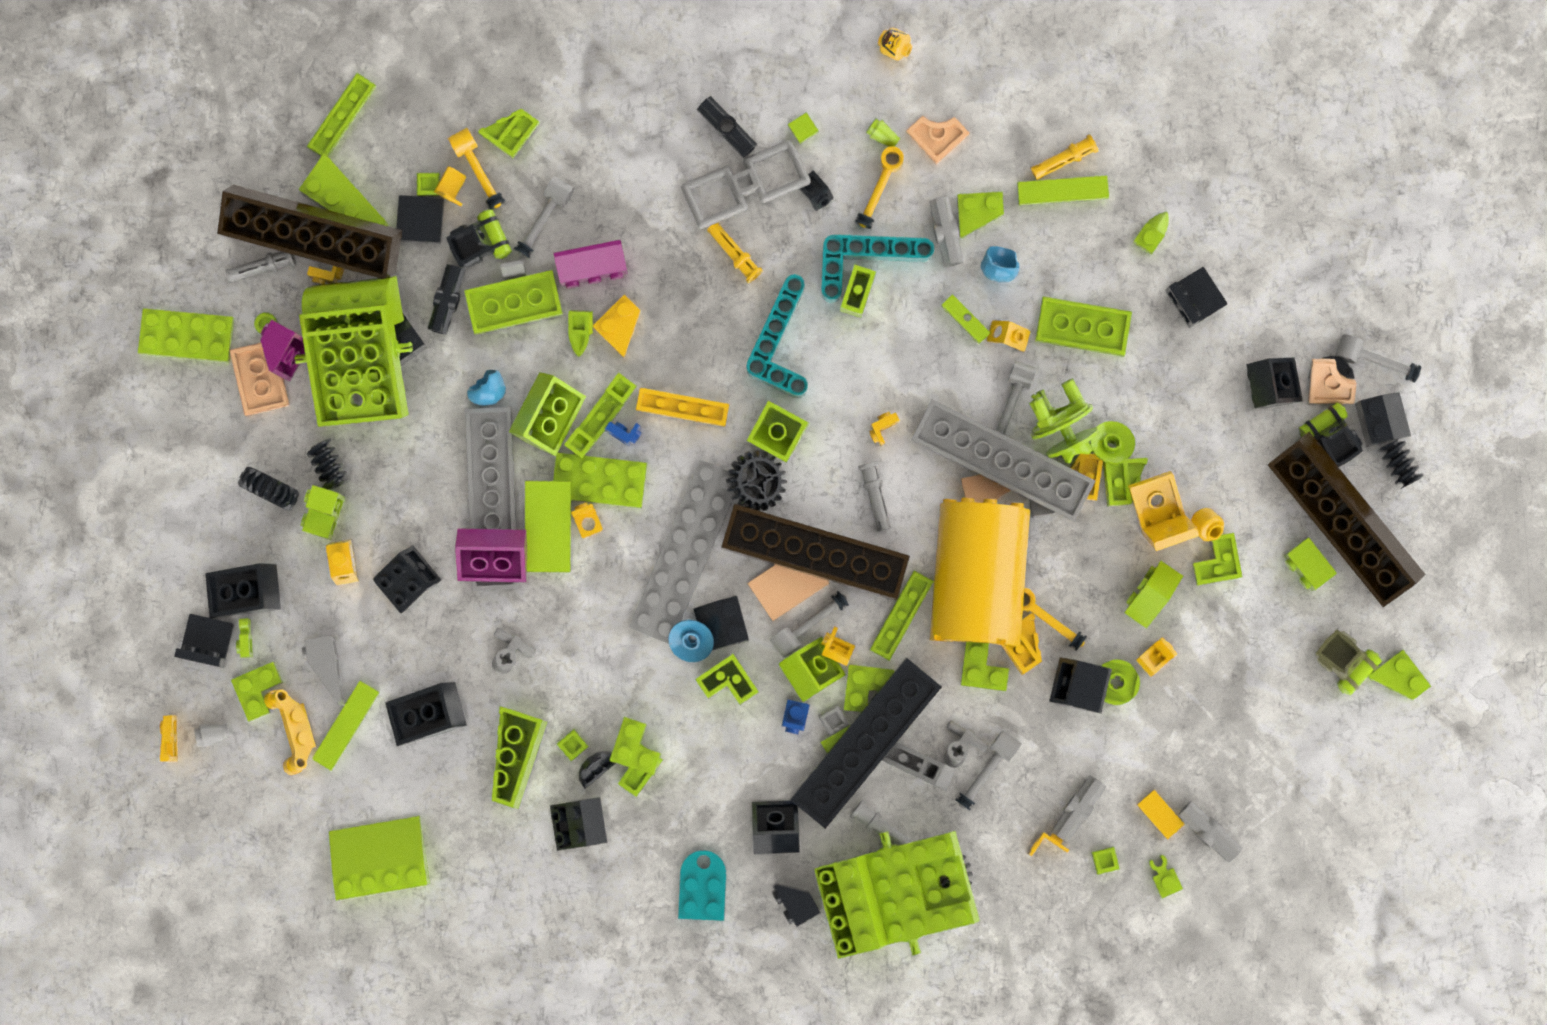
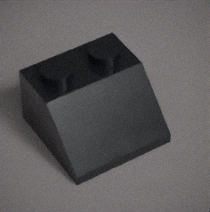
M1295 357L1268 358L1246 364L1247 377L1250 381L1252 392L1251 398L1255 409L1303 402Z
M1400 392L1380 395L1355 403L1366 447L1411 436Z
M737 596L694 608L696 621L707 626L713 635L714 646L712 651L749 641Z
M791 800L752 802L754 854L800 853L798 806Z

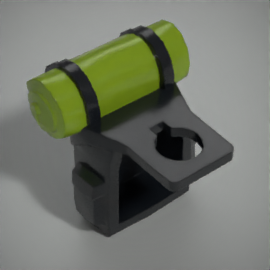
M493 209L482 211L477 216V222L469 226L466 224L461 225L451 231L450 235L446 237L450 250L460 267H473L481 263L484 257L492 254L496 259H503L512 252L510 243Z
M1337 402L1327 407L1326 410L1311 420L1306 421L1298 429L1301 437L1310 432L1336 465L1340 467L1359 455L1363 449L1361 447L1362 442L1354 429L1350 430L1345 422V419L1348 417L1345 407Z

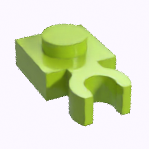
M242 618L239 619L240 635L239 640H236L237 654H240V658H253L251 619Z
M1160 855L1162 864L1157 867L1154 865L1153 860H1149V866L1157 872V875L1153 876L1152 879L1160 897L1163 899L1183 888L1174 868L1167 870V859L1164 855Z

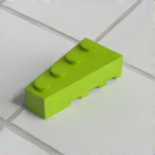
M323 153L298 189L301 194L323 209L389 227L385 219L330 158Z
M500 706L492 801L519 809L548 722Z

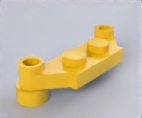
M272 690L265 695L264 702L269 709L278 708L280 710L292 752L291 757L285 759L283 769L288 775H296L307 766V759L311 749L316 747L304 703L299 704L288 696L285 690Z

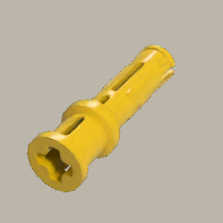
M1088 134L1085 139L1076 144H1069L1068 149L1030 167L1035 179L1039 180L1073 161L1080 162L1082 161L1081 158L1092 152L1097 153L1099 151L1094 139Z
M719 222L707 229V232L711 234L734 261V268L739 269L746 277L747 283H751L761 275L763 269L756 266L750 259L751 255L749 253H744Z

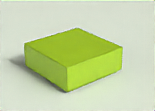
M807 112L788 124L789 129L799 144L819 133Z
M417 173V196L440 197L434 193L440 181V173Z
M574 729L557 743V746L571 762L589 747Z
M1114 847L1091 852L1097 875L1120 869Z

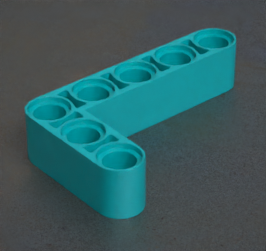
M829 235L823 243L822 298L828 303H835L840 299L842 293L843 259L926 262L933 256L934 244L926 238ZM830 242H836L840 248L832 252L828 250L827 245ZM856 242L861 244L862 250L855 253L850 250L849 246ZM879 243L884 246L885 250L878 254L873 251L872 246ZM898 244H903L906 246L907 252L905 254H898L895 251V247ZM921 245H926L930 252L927 255H921L917 248ZM829 264H835L838 266L839 271L835 274H830L827 272L826 267ZM829 286L837 288V295L828 296L825 293L826 288Z
M793 274L786 278L747 361L746 369L751 378L792 397L801 398L808 390L806 378L771 362L804 292L805 283L803 278ZM792 281H797L800 283L801 288L798 291H791L788 288V284ZM783 301L791 304V309L787 312L781 311L778 307ZM772 322H779L782 325V329L778 332H772L769 329V325ZM763 342H769L773 348L770 352L765 353L760 350V345ZM755 362L763 366V370L759 373H753L750 370V366ZM772 373H782L784 376L783 380L778 383L771 380ZM795 381H800L804 384V389L801 392L792 390L791 385Z

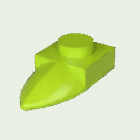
M1168 212L1157 214L1144 225L1133 243L1152 255L1167 232L1169 224Z
M570 310L568 311L569 341L576 355L580 357L588 345L589 335L593 334V311Z

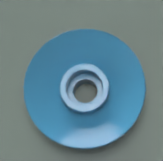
M683 620L671 629L669 646L672 652L681 660L699 662L706 659L712 652L714 639L711 631L703 623L696 620ZM689 635L694 636L696 640H692Z

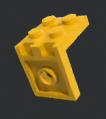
M1171 471L1128 485L1142 535L1155 551L1199 536L1197 527L1185 515L1175 478ZM1155 495L1162 496V501L1158 505L1151 504V499Z

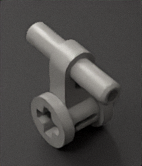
M497 628L494 636L509 645L506 649H502L496 654L492 661V667L495 672L506 674L516 663V655L514 653L517 649L531 658L534 657L537 651L522 642L523 639L517 635L512 636L504 630ZM503 658L507 660L505 665L501 664Z
M953 721L948 723L947 729L961 737L959 741H954L948 746L944 755V760L950 767L957 768L964 763L968 755L967 746L969 743L982 751H986L989 747V744L975 736V732L972 730L964 729ZM955 752L959 753L957 757L953 756Z

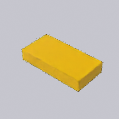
M1155 790L1151 791L1137 804L1140 810L1167 840L1185 825Z

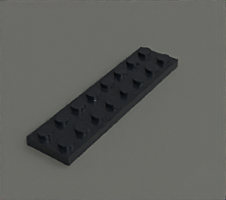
M906 657L796 790L790 800L826 829L942 686Z

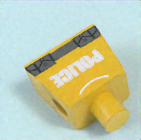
M348 539L328 543L326 545L330 576L334 583L342 585L359 582L353 540Z

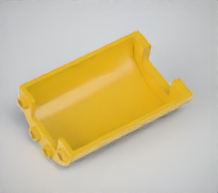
M961 498V502H957L954 499H943L939 509L930 641H961L1020 647L1030 510L1024 508L1023 503L1002 505L997 504L995 499H983V503L974 502L975 499Z

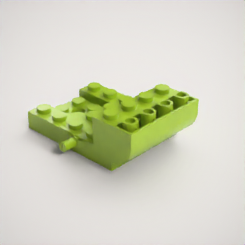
M391 276L387 279L374 278L307 287L302 295V314L299 315L305 354H296L294 358L298 359L295 361L296 364L307 363L318 427L401 419L408 416L399 356L403 352H412L413 347H410L412 346L411 342L398 344L394 325L404 321L397 276ZM354 394H359L362 397V405H357L354 402Z
M889 831L880 833L883 847L878 851L814 868L838 959L881 949L889 944L898 942H909L911 955H917L921 953L918 939L922 936L975 924L980 921L956 831L901 845L891 844ZM942 875L950 879V886L948 888H944L940 884Z

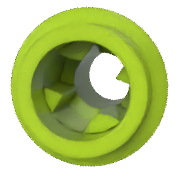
M877 118L874 119L866 131L870 135L869 138L888 147H895L900 140V137L883 120L880 121Z

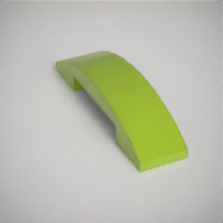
M618 372L606 388L605 393L581 425L575 429L564 446L583 459L605 432L608 423L612 422L637 386Z

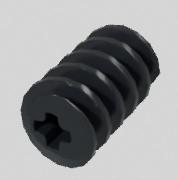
M331 438L317 443L307 452V456L313 458L311 460L312 466H317L314 470L315 473L322 474L318 479L320 482H326L322 487L327 490L338 488L351 480H343L347 471L340 472L339 469L343 466V463H335L339 455H331L336 449L335 446L327 447L332 441Z
M1397 439L1377 451L1378 453L1386 452L1381 459L1382 461L1390 460L1386 468L1395 469L1390 475L1391 477L1399 476L1395 481V485L1403 484L1402 488L1418 481L1424 475L1423 473L1415 474L1419 469V465L1411 466L1415 458L1406 457L1411 450H1402L1406 441L1398 442Z

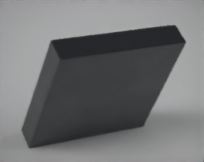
M399 195L396 229L402 230L401 241L441 244L445 199Z

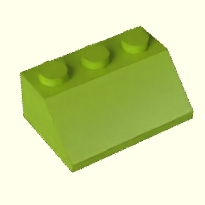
M539 372L509 433L548 454L556 456L587 396L554 375Z

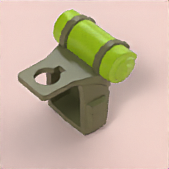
M1336 630L1325 640L1315 656L1318 658L1317 662L1328 672L1333 671L1340 678L1337 682L1339 690L1343 694L1351 696L1359 689L1364 680L1377 669V666L1382 661L1378 653L1369 649L1364 652L1356 645L1357 641L1348 633Z

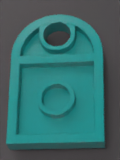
M696 851L690 854L681 866L678 919L724 921L726 894L725 864L717 854L711 851ZM701 855H706L710 858V866L706 869L700 868L697 864V859Z

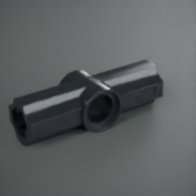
M711 96L699 105L697 111L711 124L719 136L725 139L743 158L755 149L757 143L739 126L735 118L729 115ZM731 123L733 129L725 132L721 129L722 124Z
M446 265L441 285L435 292L434 308L428 330L447 335L453 312H456L461 295L459 292L465 276V269L454 265Z

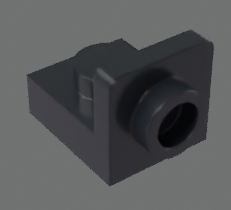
M813 170L808 174L811 179L810 184L799 190L810 201L815 211H818L822 207L827 206L834 197L829 187Z

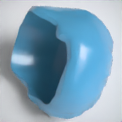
M990 246L981 262V270L986 278L991 281L1004 283L1014 280L1020 270L1016 252L999 246Z
M486 370L483 378L478 379L476 384L469 387L467 396L475 404L493 405L504 397L506 386L498 370Z

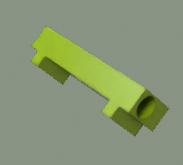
M953 294L941 305L944 311L978 344L990 335L987 328ZM969 315L971 320L965 321L964 316Z

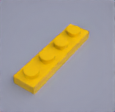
M640 388L636 411L721 427L726 426L729 404L646 388Z

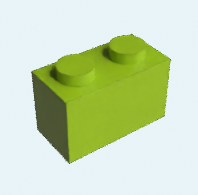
M854 264L840 312L862 318L876 271Z
M1309 537L1284 555L1287 559L1284 561L1292 572L1296 571L1301 577L1299 582L1306 590H1317L1337 574Z

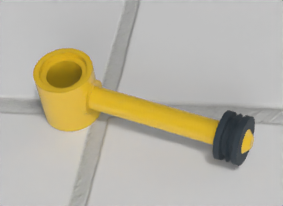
M468 128L448 137L457 157L465 155L488 196L485 202L488 204L489 209L499 208L505 202V199H502L501 193L496 194L473 153V150L478 146Z
M888 147L881 154L883 170L863 214L858 213V217L855 219V223L859 224L862 228H872L871 225H873L872 223L875 220L871 217L890 174L899 171L903 166L904 156L897 147ZM888 155H896L899 161L894 165L888 164L886 161Z
M1024 588V594L1028 596L1029 603L1023 606V612H1029L1030 610L1070 640L1069 646L1075 647V651L1079 647H1083L1087 636L1083 637L1080 631L1075 634L1035 604L1034 593L1030 589Z

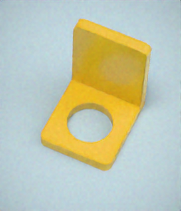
M448 166L434 193L451 203L462 206L463 203L455 198L466 176Z
M993 320L987 342L1006 344L1024 352L1030 336V330L1011 321ZM1001 326L1002 332L995 338L994 332L997 327Z
M586 502L574 507L575 511H572L571 514L582 538L603 530L592 504L588 505ZM588 517L595 521V527L590 531L584 530L582 527V521Z
M1041 832L1027 854L1033 856L1044 838L1066 853L1069 852V849L1062 845L1063 840L1052 833L1048 836Z

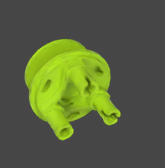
M1073 378L1061 384L1070 401L1068 405L1055 409V407L1051 406L1044 389L1036 392V394H1032L1031 398L1033 401L1029 403L1038 420L1037 425L1030 434L1031 438H1042L1060 430L1064 440L1050 448L1046 455L1049 458L1062 455L1065 463L1069 464L1077 454H1090L1093 448L1089 441L1099 434L1096 427L1074 434L1070 426L1093 410L1092 404L1085 402Z

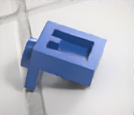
M609 422L605 428L608 434L628 447L631 442L635 444L642 434L639 431L641 426L638 423L634 425L630 433H627L628 428L619 422L615 424Z
M787 700L782 727H786L785 732L798 735L799 730L804 731L810 704Z

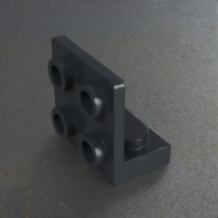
M1201 267L1181 281L1174 282L1165 290L1189 328L1227 305L1225 298L1204 267Z
M414 546L398 553L373 578V581L399 613L405 612L424 592L442 581Z
M189 614L181 649L176 648L174 657L224 668L234 624Z

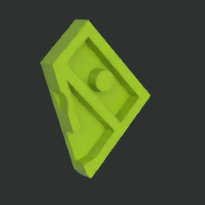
M521 108L511 113L510 116L503 117L497 120L496 123L479 129L478 134L514 159L540 122Z
M1003 192L957 194L960 238H965L968 234L1004 215Z
M1148 458L1127 459L1116 464L1103 461L1107 507L1132 504L1128 485L1140 482L1144 466L1147 465Z
M1404 650L1398 652L1368 676L1370 680L1410 700H1414L1431 687Z

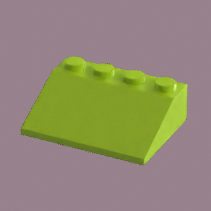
M420 816L329 831L332 878L336 900L430 884Z

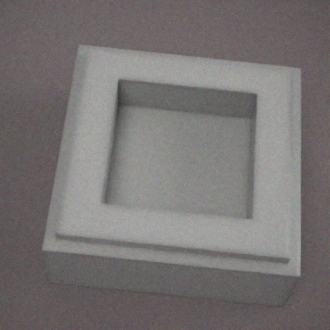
M838 705L819 716L829 736L850 725Z

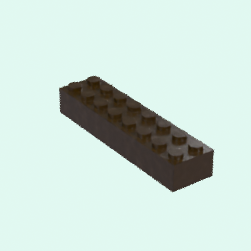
M232 185L222 191L217 234L372 277L387 279L396 273L402 230Z
M1310 432L1268 464L1269 468L1383 608L1416 585L1426 575Z
M737 504L733 506L721 549L894 601L898 599L910 555Z

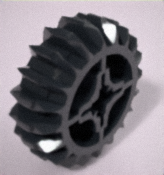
M755 450L752 454L748 451L745 452V457L742 455L737 457L738 462L734 461L731 463L734 469H729L727 473L732 478L726 479V482L732 483V487L727 488V491H734L735 494L732 495L731 499L739 498L737 505L743 506L745 504L747 508H753L758 511L761 508L763 511H766L769 506H776L775 500L780 501L782 499L779 493H784L786 489L781 485L786 484L787 480L782 479L781 476L785 475L786 471H779L778 468L781 467L782 463L774 464L775 456L768 458V452L760 454L759 450ZM756 463L766 468L769 474L761 472L759 466L757 467ZM747 466V478L742 482V473ZM756 478H764V480L759 481L760 483L749 484V482L754 481ZM771 480V489L766 496V485ZM744 489H750L757 499L749 496Z
M246 467L239 477V487L287 511L292 510L298 501V490L255 468Z

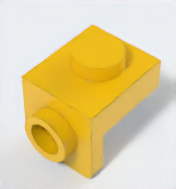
M309 266L307 275L312 279L313 283L318 285L337 283L338 280L342 279L344 269L332 266V270L327 271Z
M888 411L878 416V421L871 424L872 430L869 431V434L874 444L878 442L880 447L885 444L880 432L899 423L900 420L896 412L890 414Z
M834 626L831 634L826 632L821 645L825 646L822 655L847 666L855 645L835 637L838 627Z
M1162 637L1141 654L1136 661L1152 677L1166 663L1173 659L1177 653L1173 646Z

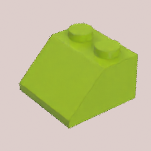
M768 401L746 441L787 463L810 423Z
M822 636L778 663L802 702L846 675L838 662L822 655L825 648L824 645H821L823 641Z

